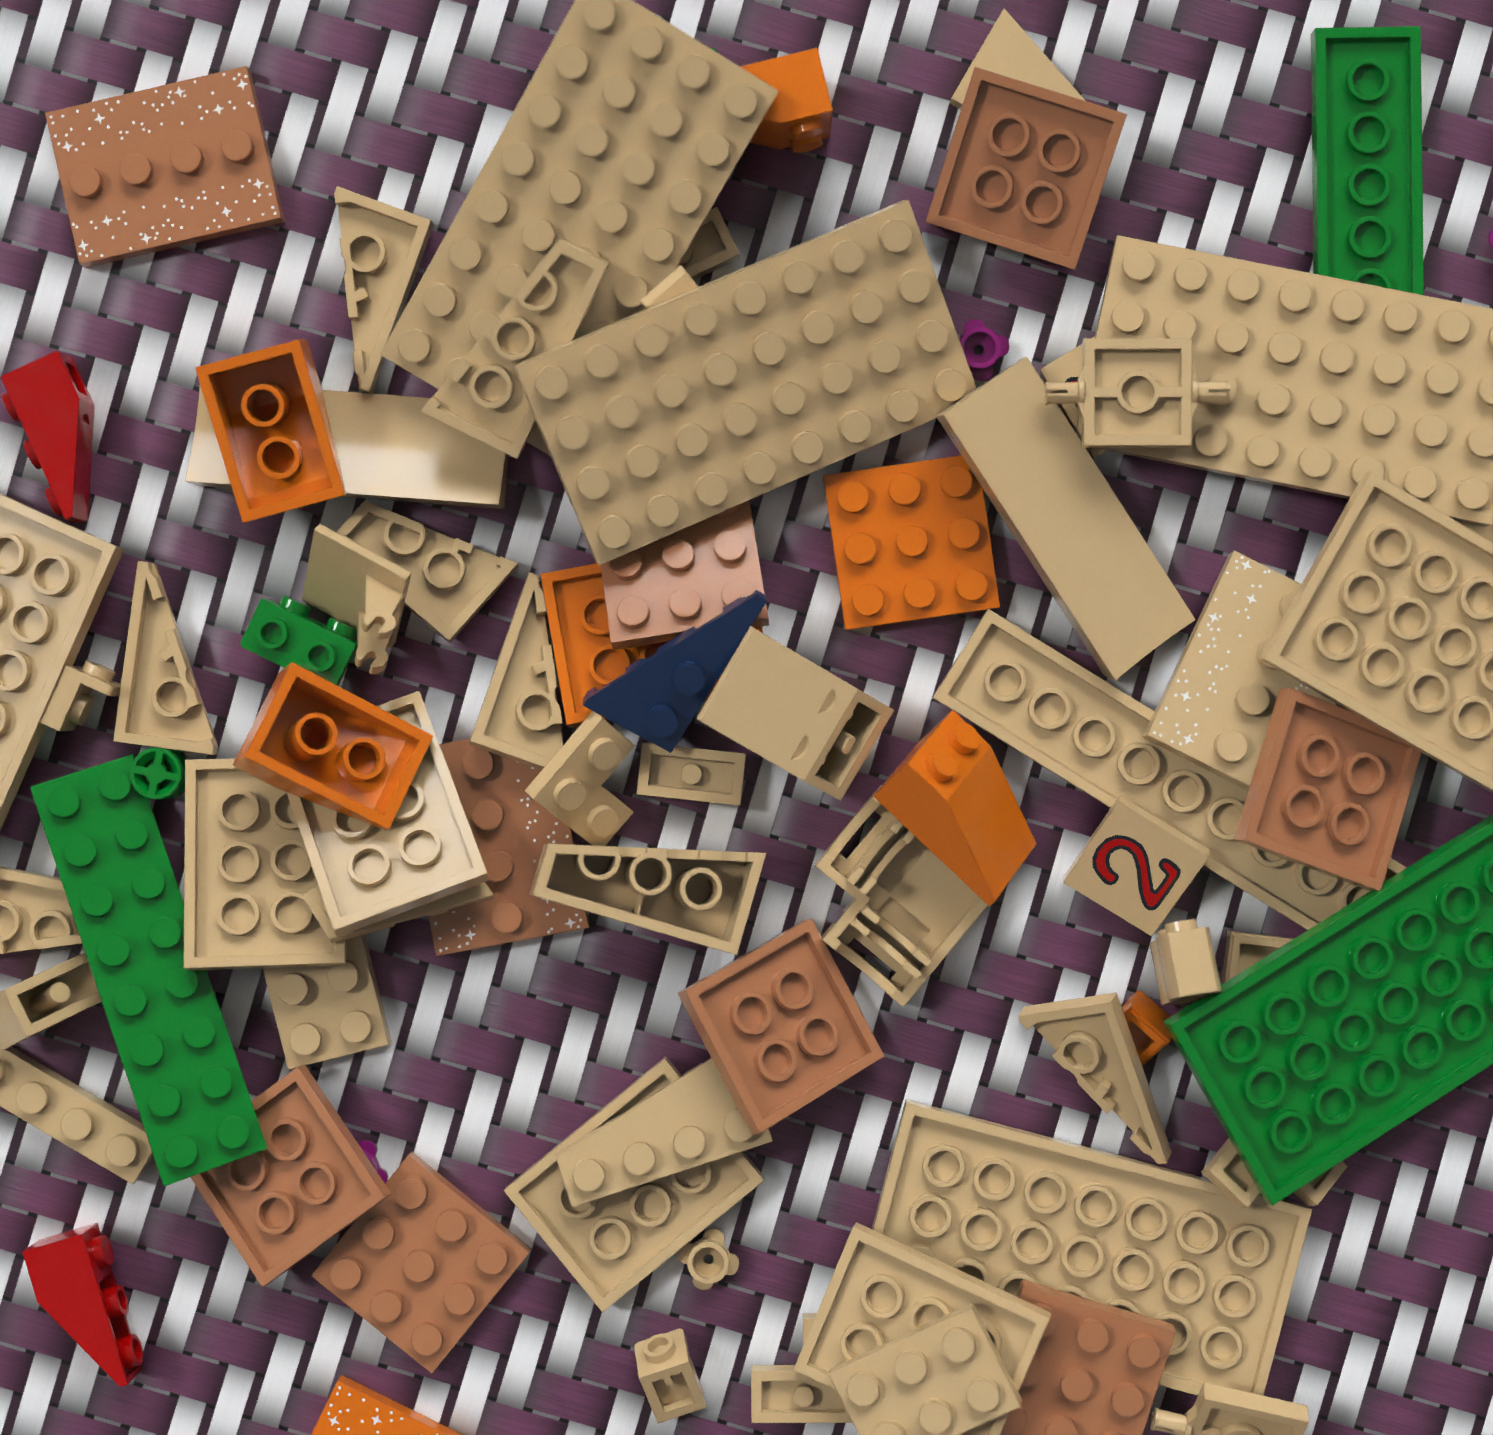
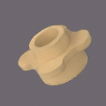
M718 1228L707 1229L704 1237L694 1243L688 1242L678 1251V1258L681 1263L687 1264L688 1270L693 1277L694 1286L701 1290L710 1289L713 1283L720 1281L725 1275H734L739 1268L738 1257L729 1252L724 1243L725 1235ZM707 1254L712 1255L714 1258L713 1262L706 1263L704 1256Z

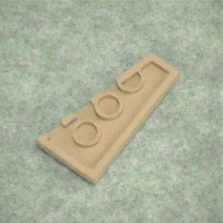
M559 239L420 412L517 459L526 444L536 420L513 366L575 339L610 263L563 239Z
M712 1058L692 1068L663 1089L646 1097L639 1104L617 1118H613L556 1155V1159L571 1206L575 1207L772 1142L773 1140L769 1128L760 1134H751Z

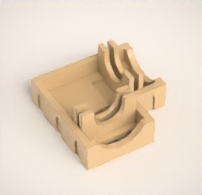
M880 785L815 863L818 869L853 897L843 910L844 913L838 921L832 923L822 935V940L853 963L891 998L904 1007L988 905L873 797L882 786ZM876 811L882 817L846 859L840 854V851L867 818ZM855 938L894 970L895 974L890 979L887 978L848 944Z

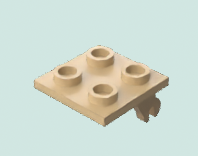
M319 524L313 533L302 601L356 628L357 651L355 665L360 667L367 658H373L374 661L370 666L369 673L377 674L386 667L388 660L387 647L391 648L396 643L411 573L397 566L392 561L386 560L360 546L348 537Z

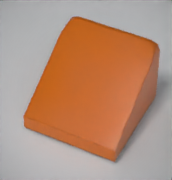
M1138 990L1126 1001L1122 1009L1143 1066L1171 1041L1172 1037L1163 1022L1171 1016L1145 993Z

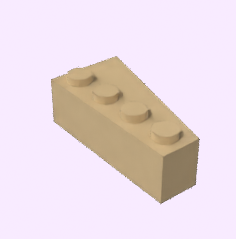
M544 844L529 895L737 955L766 853Z

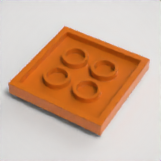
M961 455L823 475L845 630L1000 608L983 488Z

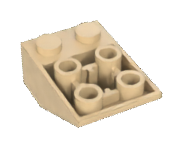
M750 626L696 719L806 783L841 801L894 710Z

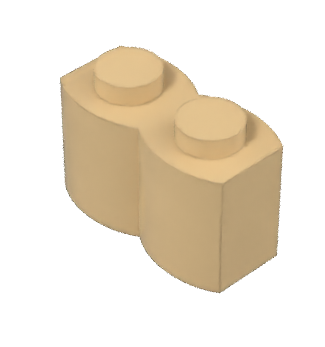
M1196 919L1165 924V929L1158 931L1156 940L1149 943L1161 1006L1195 1002L1207 993L1215 994L1222 992L1209 927L1198 928Z

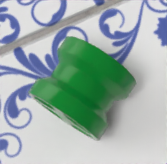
M149 748L138 754L131 765L130 780L132 785L140 795L149 799H173L185 792V760L189 759L178 750L166 748ZM165 763L171 772H168L167 768L164 766Z

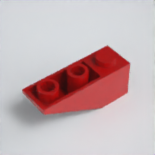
M57 350L0 376L7 390L6 393L2 394V399L12 419L15 422L21 421L27 434L28 440L24 441L23 444L28 458L36 469L42 468L50 487L45 489V494L51 508L57 516H64L65 520L82 524L88 521L94 403L74 359Z
M97 1222L38 1240L22 1252L37 1302L119 1387L128 1385L142 1370L143 1349L136 1334L131 1335L126 1318L129 1310L128 1299L124 1288L120 1284L116 1285L111 1268L114 1254L109 1238L106 1235H101Z

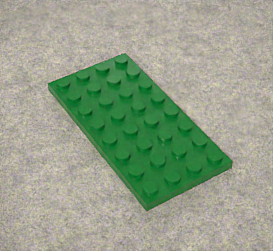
M1493 814L1385 881L1381 890L1369 891L1221 985L1222 992L1215 994L1207 993L1163 1021L1264 1201L1270 1205H1275L1493 1064Z

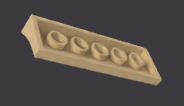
M1023 357L936 417L1104 676L1116 681L1155 648L1196 619L1087 449L1082 448L1081 440L1058 404L1045 405V395L1047 394L1045 393V384L1029 359Z
M200 386L196 425L185 481L196 486L232 489ZM322 390L346 490V495L340 497L505 509L509 455L420 412L431 398Z

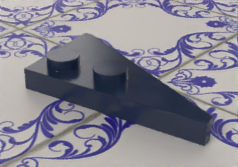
M756 590L750 596L736 599L723 607V613L697 629L694 626L657 648L653 656L647 659H639L626 667V673L597 690L594 687L589 690L583 697V706L671 753L739 647L748 629L767 602L766 595Z

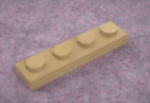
M11 1046L3 1051L0 1048V1107L127 1182L134 1184L139 1181L153 1157L143 1123Z

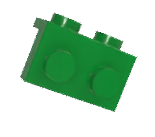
M284 594L280 602L261 598L242 637L241 646L284 668L293 662L338 686L348 664L355 663L357 639L355 637L357 629L332 617L329 618L327 624L319 622L308 616L312 609L310 606Z

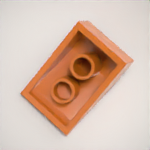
M818 48L740 66L779 91L749 143L779 150L792 147L793 152L800 153L816 149L823 145L822 139L830 138L833 110Z
M298 339L195 367L242 523L346 495L323 391L307 339Z
M291 662L278 673L232 766L282 791L387 831L393 823L433 735Z
M954 710L947 714L917 743L873 796L988 906L997 900L1037 844L991 745Z

